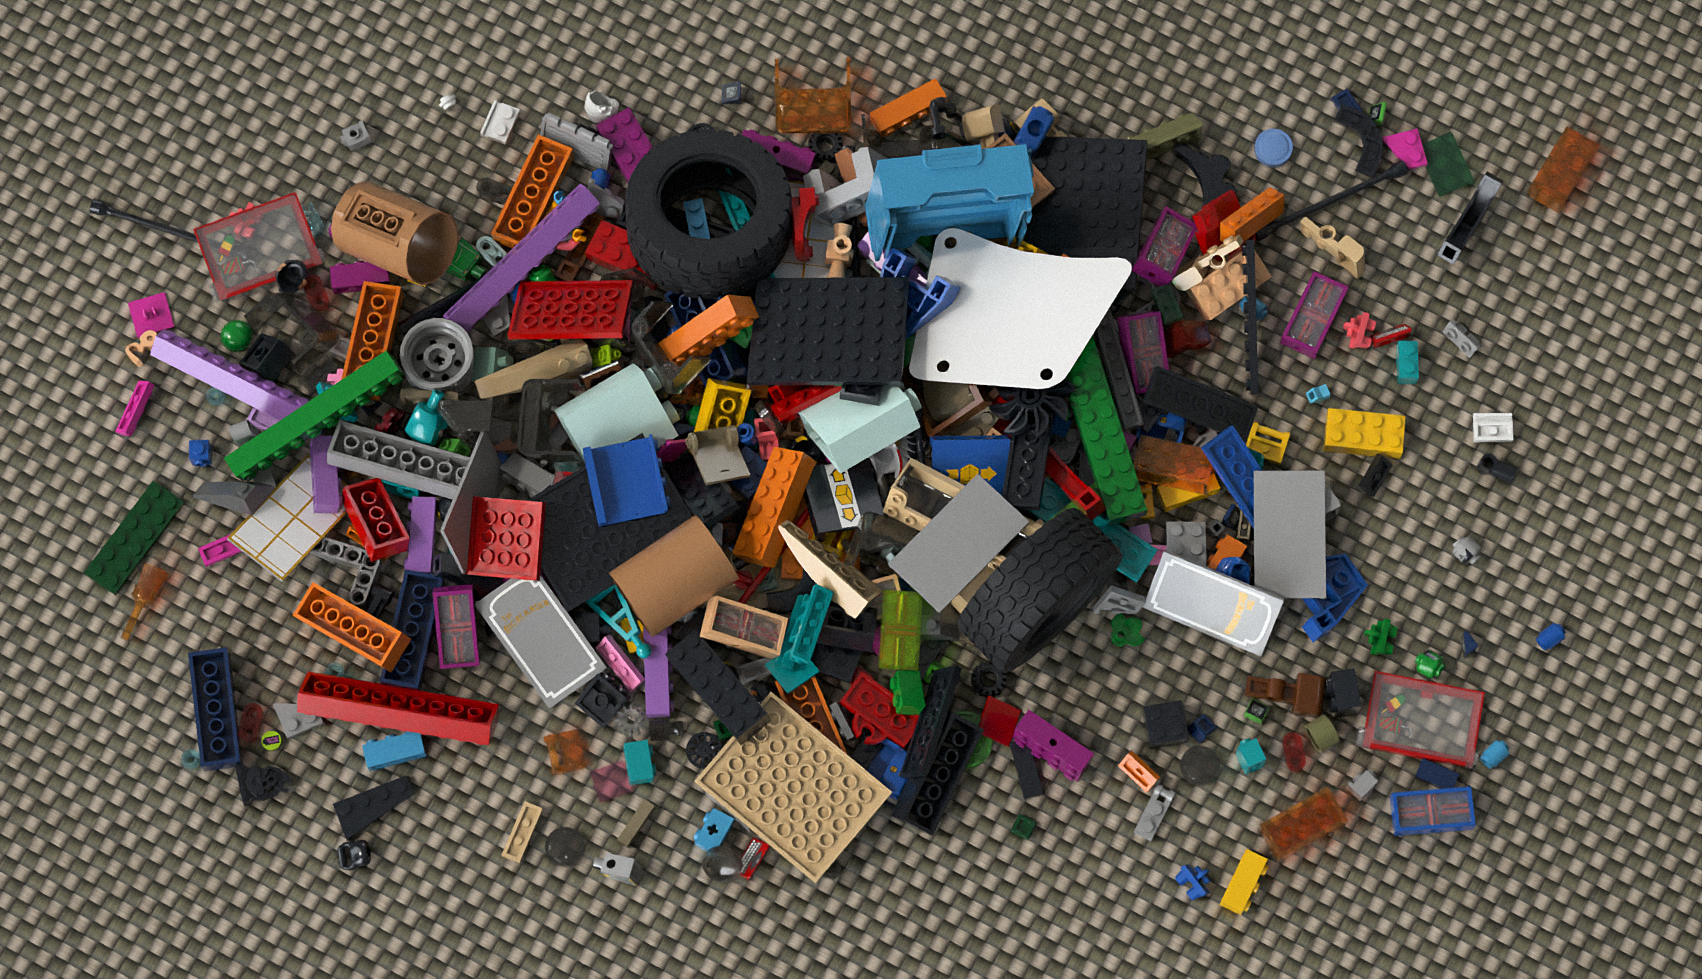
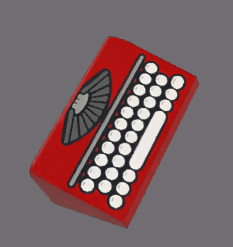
M1401 324L1370 335L1371 342L1374 348H1378L1410 337L1412 329L1407 324Z
M753 837L733 872L750 881L769 851L770 845Z

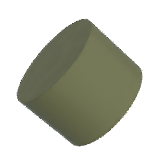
M1321 715L1304 726L1309 740L1320 753L1340 741L1334 726L1325 715Z

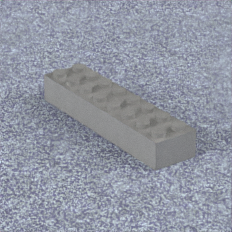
M340 420L327 451V464L449 499L454 498L470 459L467 456Z

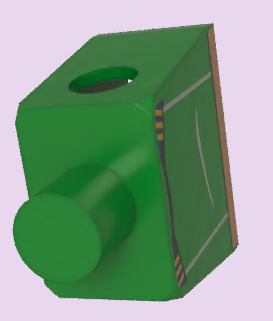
M459 235L456 253L451 265L445 272L468 281L472 275L479 279L486 274L487 270L480 266L483 261L481 255Z

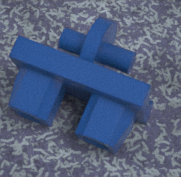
M1189 864L1183 865L1180 868L1181 871L1176 875L1175 879L1181 886L1188 881L1191 882L1193 887L1186 892L1191 900L1210 893L1203 884V882L1205 884L1210 882L1206 876L1210 872L1208 868L1202 871L1199 866H1196L1193 870Z

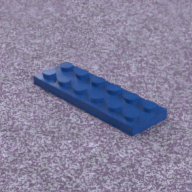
M1232 425L1202 446L1201 449L1254 529V471H1262V469Z

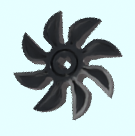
M1048 368L1043 369L1040 373V377L1043 380H1049L1053 376V371ZM1066 379L1052 387L1043 389L996 386L1001 398L1008 402L989 405V409L993 415L1000 419L1012 420L1015 418L1004 430V433L1008 435H1018L1030 429L1031 419L1035 417L1036 439H1039L1051 427V419L1046 411L1051 410L1067 422L1069 419V409L1059 395L1075 393L1077 391L1074 385Z

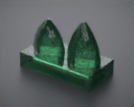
M1169 284L1151 289L1150 293L1158 311L1161 313L1164 325H1171L1183 319V314Z

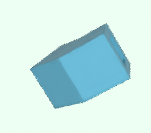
M1326 384L1314 387L1306 392L1310 404L1328 399L1331 395Z

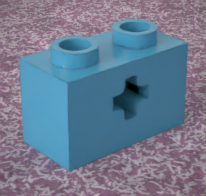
M713 808L711 812L708 811L703 819L705 824L702 829L697 830L693 839L696 840L695 846L717 856L735 820ZM715 827L717 834L713 833L710 835L709 829L713 830Z

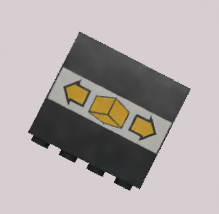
M868 458L842 473H839L832 463L814 466L803 496L816 541L824 542L826 533L879 526L881 532L885 533L889 519L888 515L883 512L884 501L882 497H879V484L874 480V467L870 465Z

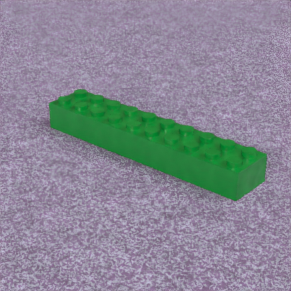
M1092 335L1064 379L1070 381L1077 391L1068 394L1069 401L1099 496L1106 509L1104 513L1108 526L1146 516L1147 508Z
M384 351L224 457L235 477L242 481H251L257 476L256 473L262 469L265 471L271 468L273 462L277 459L282 460L286 458L292 449L295 448L297 450L301 448L309 438L314 439L318 437L324 428H331L338 423L337 420L342 416L347 417L354 412V408L359 405L360 407L366 405L374 395L379 396L383 394L389 385H396L401 382L405 374L395 358L388 351Z

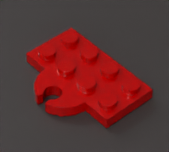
M864 672L860 673L839 702V704L855 715L852 720V730L856 738L860 737L863 728L871 731V736L867 737L864 741V744L868 745L882 743L888 738L903 749L913 736L919 715L897 714L896 707L893 706L894 694Z

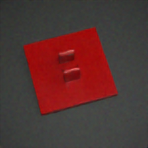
M988 696L978 725L984 729L982 735L1009 747L1021 710Z

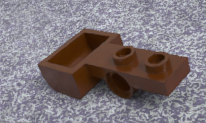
M1298 673L1295 684L1277 678L1264 679L1247 676L1244 696L1292 704L1291 714L1318 718L1322 715L1326 678Z

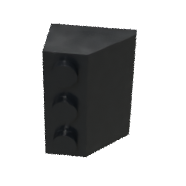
M830 601L816 643L871 652L875 637L878 609L868 607L855 619L846 614L839 604Z

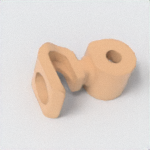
M154 331L144 332L140 336V344L131 343L126 346V353L129 359L138 367L143 366V363L133 352L138 351L144 354L145 350L151 351L157 335Z

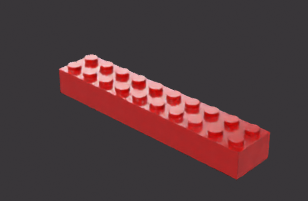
M307 672L298 691L297 712L339 719L346 722L362 723L363 725L397 729L404 732L409 731L421 735L455 739L462 742L467 741L479 745H489L498 724L499 704Z

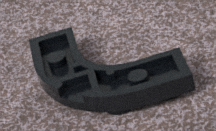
M1341 104L1334 123L1349 128L1358 134L1363 148L1355 171L1372 178L1383 151V141L1377 125L1363 112Z
M803 567L802 577L796 586L784 591L766 593L769 612L776 613L793 610L798 595L811 594L813 586L817 583Z

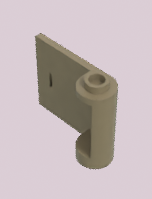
M946 361L938 371L946 372L950 367L949 362ZM922 380L925 403L935 423L947 420L970 392L967 383Z
M735 425L692 432L686 438V446L688 449H691L706 485L750 477V472L738 447L739 437Z

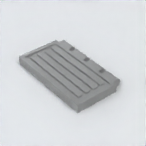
M550 112L544 115L542 118L541 136L573 148L574 158L596 168L609 170L613 145L610 144V140L600 135L595 137V133L582 127L578 129V125L565 119L561 121V117Z

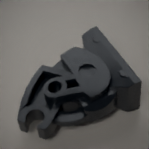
M243 764L235 765L244 807L251 805L253 801L260 802L273 798L280 791L288 793L289 789L283 788V784L286 782L290 783V785L293 784L291 778L277 767L267 765V767L259 768L258 766H253L246 770Z

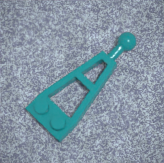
M616 585L586 601L626 641L634 642L637 647L636 653L640 658L646 659L650 657L652 648L649 644L643 643L638 636L642 632L634 612ZM615 588L623 608L613 617H610L597 603ZM626 616L632 628L628 633L618 624Z

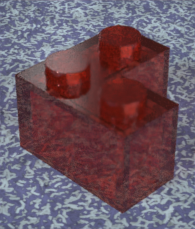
M1180 319L1175 321L1172 327L1163 329L1167 358H1174L1186 350H1200L1212 343L1205 321H1197L1196 319L1185 321Z

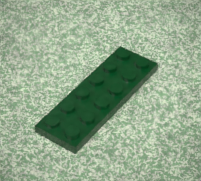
M152 481L85 570L84 575L116 596L184 506L185 502L155 481Z

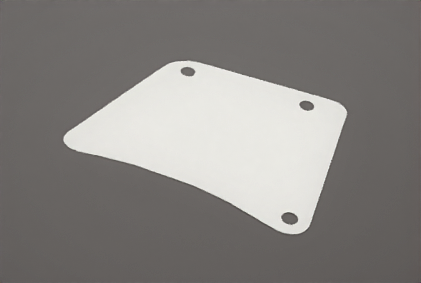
M946 229L936 238L926 288H930L934 278L938 275L950 279L961 286V289L949 307L917 331L909 366L910 373L917 379L1033 389L1052 387L1060 383L1075 364L1129 277L1132 266L1130 262L1123 258H1070L1024 252L993 243L961 229ZM954 237L957 240L954 248L949 249L945 247L944 242L947 238ZM945 360L949 362L950 367L946 372L938 371L937 365L940 361ZM1048 368L1053 371L1051 379L1043 380L1040 377L1043 369Z

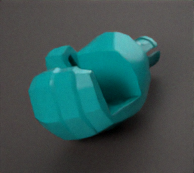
M433 389L428 402H418L408 421L405 432L418 443L434 446L439 439V431L446 429L448 426L444 420V412L438 407L444 396L442 391Z

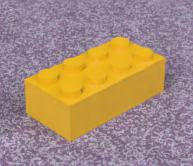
M708 378L694 432L735 425L737 428L743 423L751 390L743 384Z
M1328 408L1323 451L1374 457L1376 454H1381L1385 458L1400 459L1403 453L1406 416Z

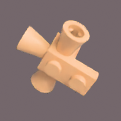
M834 224L835 238L834 240L828 239L824 264H831L827 278H845L846 269L851 266L854 250L851 249L852 243L849 236L853 227L849 224Z

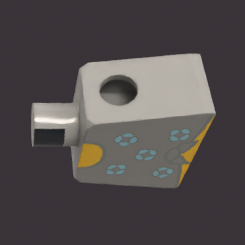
M606 853L604 859L596 857L593 863V868L601 870V873L606 878L635 886L638 885L643 869L633 858Z

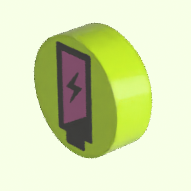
M268 731L262 736L261 742L266 750L276 751L280 748L282 739L277 732Z

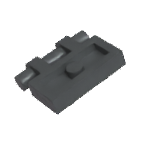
M839 702L831 704L832 710L830 713L833 719L838 721L842 737L853 741L860 739V737L856 738L852 730L849 710L845 709Z

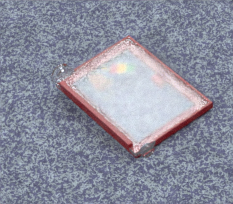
M296 192L193 229L213 281L208 286L215 303L276 281L277 269L286 260H301L305 263L306 268L309 269L322 264V259H325L322 249H317Z
M1374 671L1365 727L1359 726L1355 745L1472 769L1473 765H1477L1479 754L1475 753L1485 692Z

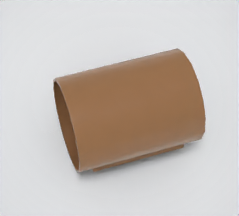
M369 181L359 182L344 193L334 211L331 226L333 242L340 251L420 285L431 284L445 273L456 253L459 237L457 224L451 215Z
M694 515L609 572L618 590L651 637H654L739 579L726 555L697 515Z

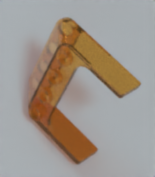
M846 57V84L841 88L826 89L782 88L779 85V59H775L776 129L779 132L785 134L842 133L851 128L850 57Z

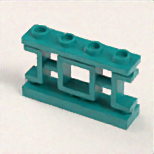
M815 584L810 595L805 594L803 596L800 594L797 596L785 631L781 652L776 657L775 665L791 672L796 662L799 664L810 662L833 595L832 591Z

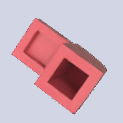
M773 416L754 419L760 457L766 463L770 458L773 447L780 448L779 433Z

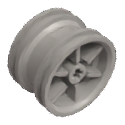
M444 318L424 320L408 331L400 347V359L410 386L417 390L433 391V389L444 392L452 390L459 393V396L463 395L473 384L474 349L467 332L457 323ZM433 340L437 342L436 344H433L431 346L429 345V343ZM455 344V348L449 349L448 345ZM422 354L424 358L420 361L417 360V356ZM441 360L443 364L438 365L437 361ZM461 361L462 365L456 367L454 363ZM429 372L430 376L424 378L423 374ZM442 375H448L449 379L447 381H443Z

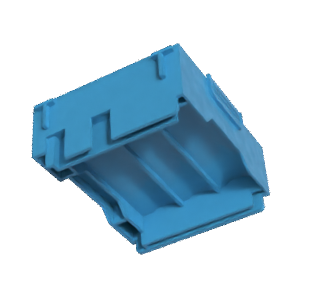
M981 144L922 150L923 155L877 160L873 180L865 203L871 251L874 252L875 262L880 260L882 251L884 259H886L892 247L897 249L911 248L920 236L938 235L949 228L970 231L972 234L984 239L1007 237L1008 245L1012 244L1015 236L1016 244L1020 246L1027 230L1026 223H1029L1032 217L1030 197H1033L1034 194L1032 150L1027 149L1026 144L981 149Z

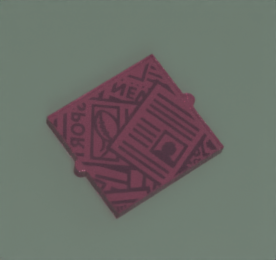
M623 761L590 772L594 783L593 789H596L600 802L633 792L631 785H629L628 774L626 773Z

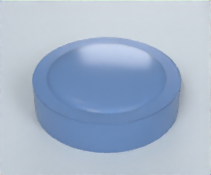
M1279 129L1263 131L1257 137L1254 146L1256 158L1267 167H1280L1290 159L1293 150L1291 138Z

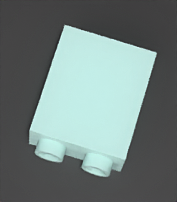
M634 363L554 410L584 465L583 448L591 446V449L623 443L643 433L645 438L652 434L653 439H657L659 448L660 445L667 443V439H674L678 436L672 424L679 421L680 418L669 400L662 404L658 400L655 391L662 388V385L651 368L643 372Z
M902 382V385H884L878 406L840 399V392L798 413L809 437L839 473H842L920 428L915 412L922 407L911 388L902 392L905 389Z

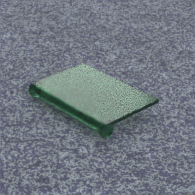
M1452 132L1422 144L1427 160V166L1425 167L1439 197L1463 186L1475 183Z

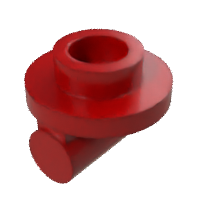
M746 570L735 571L739 577L734 582L735 586L742 590L747 589L753 581L751 573Z

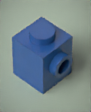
M209 440L189 441V460L192 465L202 467L212 464V445Z

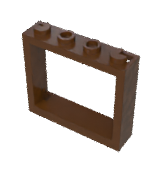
M910 364L903 368L902 382L906 390L911 388L919 401L923 402L922 423L928 437L946 436L993 403L985 385L968 384L975 400L936 426L914 381L913 375L910 373Z

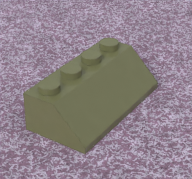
M1184 113L1179 115L1176 120L1171 122L1169 120L1164 121L1159 127L1154 129L1147 128L1142 134L1137 136L1131 135L1126 139L1147 140L1148 161L1174 150L1177 142L1189 144L1201 139L1203 124L1193 113L1188 115Z

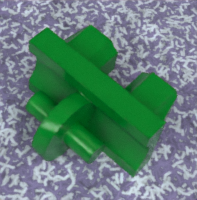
M1385 618L1384 621H1377L1376 625L1372 624L1371 630L1364 631V636L1369 638L1368 644L1372 645L1371 655L1392 654L1393 644L1387 643L1386 639L1387 637L1394 638L1398 628L1390 624L1391 620Z

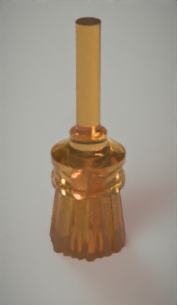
M146 563L143 565L139 582L135 584V589L131 593L135 599V607L123 631L122 639L128 641L142 608H145L146 605L154 604V599L158 595L157 592L168 575L164 570Z

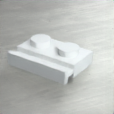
M494 100L480 135L506 145L520 114V109Z
M1473 413L1474 442H1513L1512 413Z

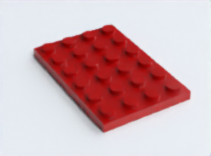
M633 280L520 282L508 330L509 340L623 338L634 286Z

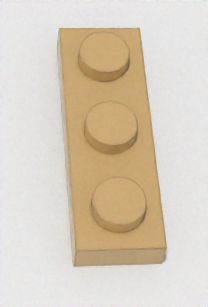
M524 801L502 852V857L519 864L521 863L543 808Z

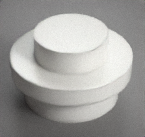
M447 94L442 97L439 104L440 108L443 107L444 110L452 107L457 103L456 96L454 94L451 96Z

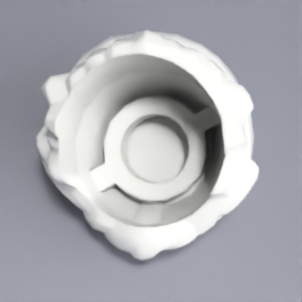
M593 91L588 92L584 107L592 122L601 123L617 114L619 102L604 95L603 91L598 93Z

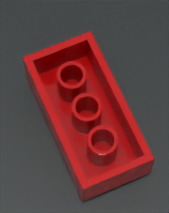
M601 220L585 251L587 260L655 290L658 284L651 279L650 275L648 276L642 270L632 255L627 239V231Z
M373 478L343 487L342 503L371 562L406 552L410 538L381 480Z

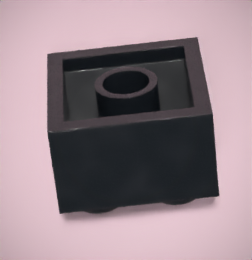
M261 333L239 364L250 372L256 373L259 377L274 382L279 378L283 368L291 362L292 356L295 353L281 340Z

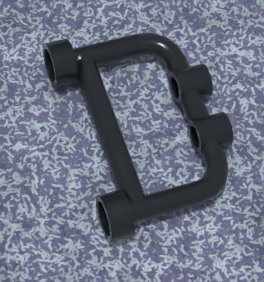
M945 97L931 100L929 106L934 128L931 129L932 138L934 140H942L948 137L962 147L972 146L973 144L965 138L962 116L957 112L956 105L954 103L947 104ZM938 112H944L948 119L954 118L956 120L961 136L941 124Z

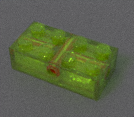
M882 590L878 668L918 671L923 597L918 592Z

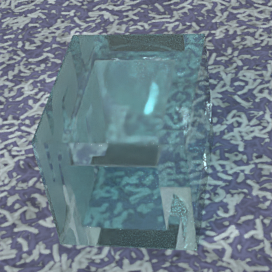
M571 452L567 453L553 465L560 473H563V471L574 473L582 467Z

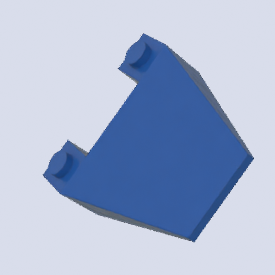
M892 247L883 263L880 277H909L908 275L917 259L904 250ZM936 275L928 289L910 277L906 339L949 307L955 300L961 286L946 277Z
M1346 553L1326 556V598H1302L1314 615L1302 626L1313 643L1328 635L1368 586Z

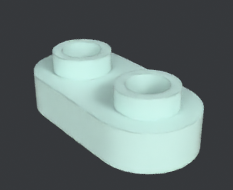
M483 236L476 243L478 253L492 267L497 264L496 260L498 258L502 259L507 254L491 237ZM485 245L490 246L488 250L483 249Z

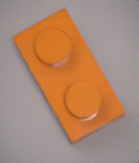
M1130 751L1118 765L1146 793L1160 779V776L1133 751Z

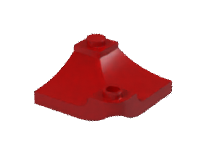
M814 187L799 188V197H792L791 199L792 245L795 251V258L800 262H809L810 258L813 257V246H809V240L804 234L811 213H815L816 206H819V195L815 194Z
M1229 190L1204 205L1201 211L1192 216L1198 230L1195 232V236L1203 255L1208 253L1207 250L1212 246L1224 244L1220 241V222L1241 208L1234 190ZM1253 234L1247 240H1254L1255 243L1256 234ZM1245 241L1241 244V246H1240L1239 248H1237V249L1233 250L1232 252L1228 253L1229 256H1230L1232 253H1234L1235 251H1237L1238 249H1240V248L1242 247V245L1245 244ZM1214 256L1217 261H1223L1221 256Z

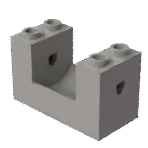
M869 147L858 149L857 152L851 154L857 178L840 186L838 179L820 169L811 170L808 174L804 175L805 188L814 187L815 194L819 195V206H816L815 213H811L812 217L833 227L836 223H842L866 212L865 203L873 180L877 160L887 159L886 157Z

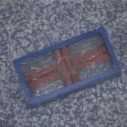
M1471 786L1396 792L1390 796L1394 836L1473 830L1476 826Z

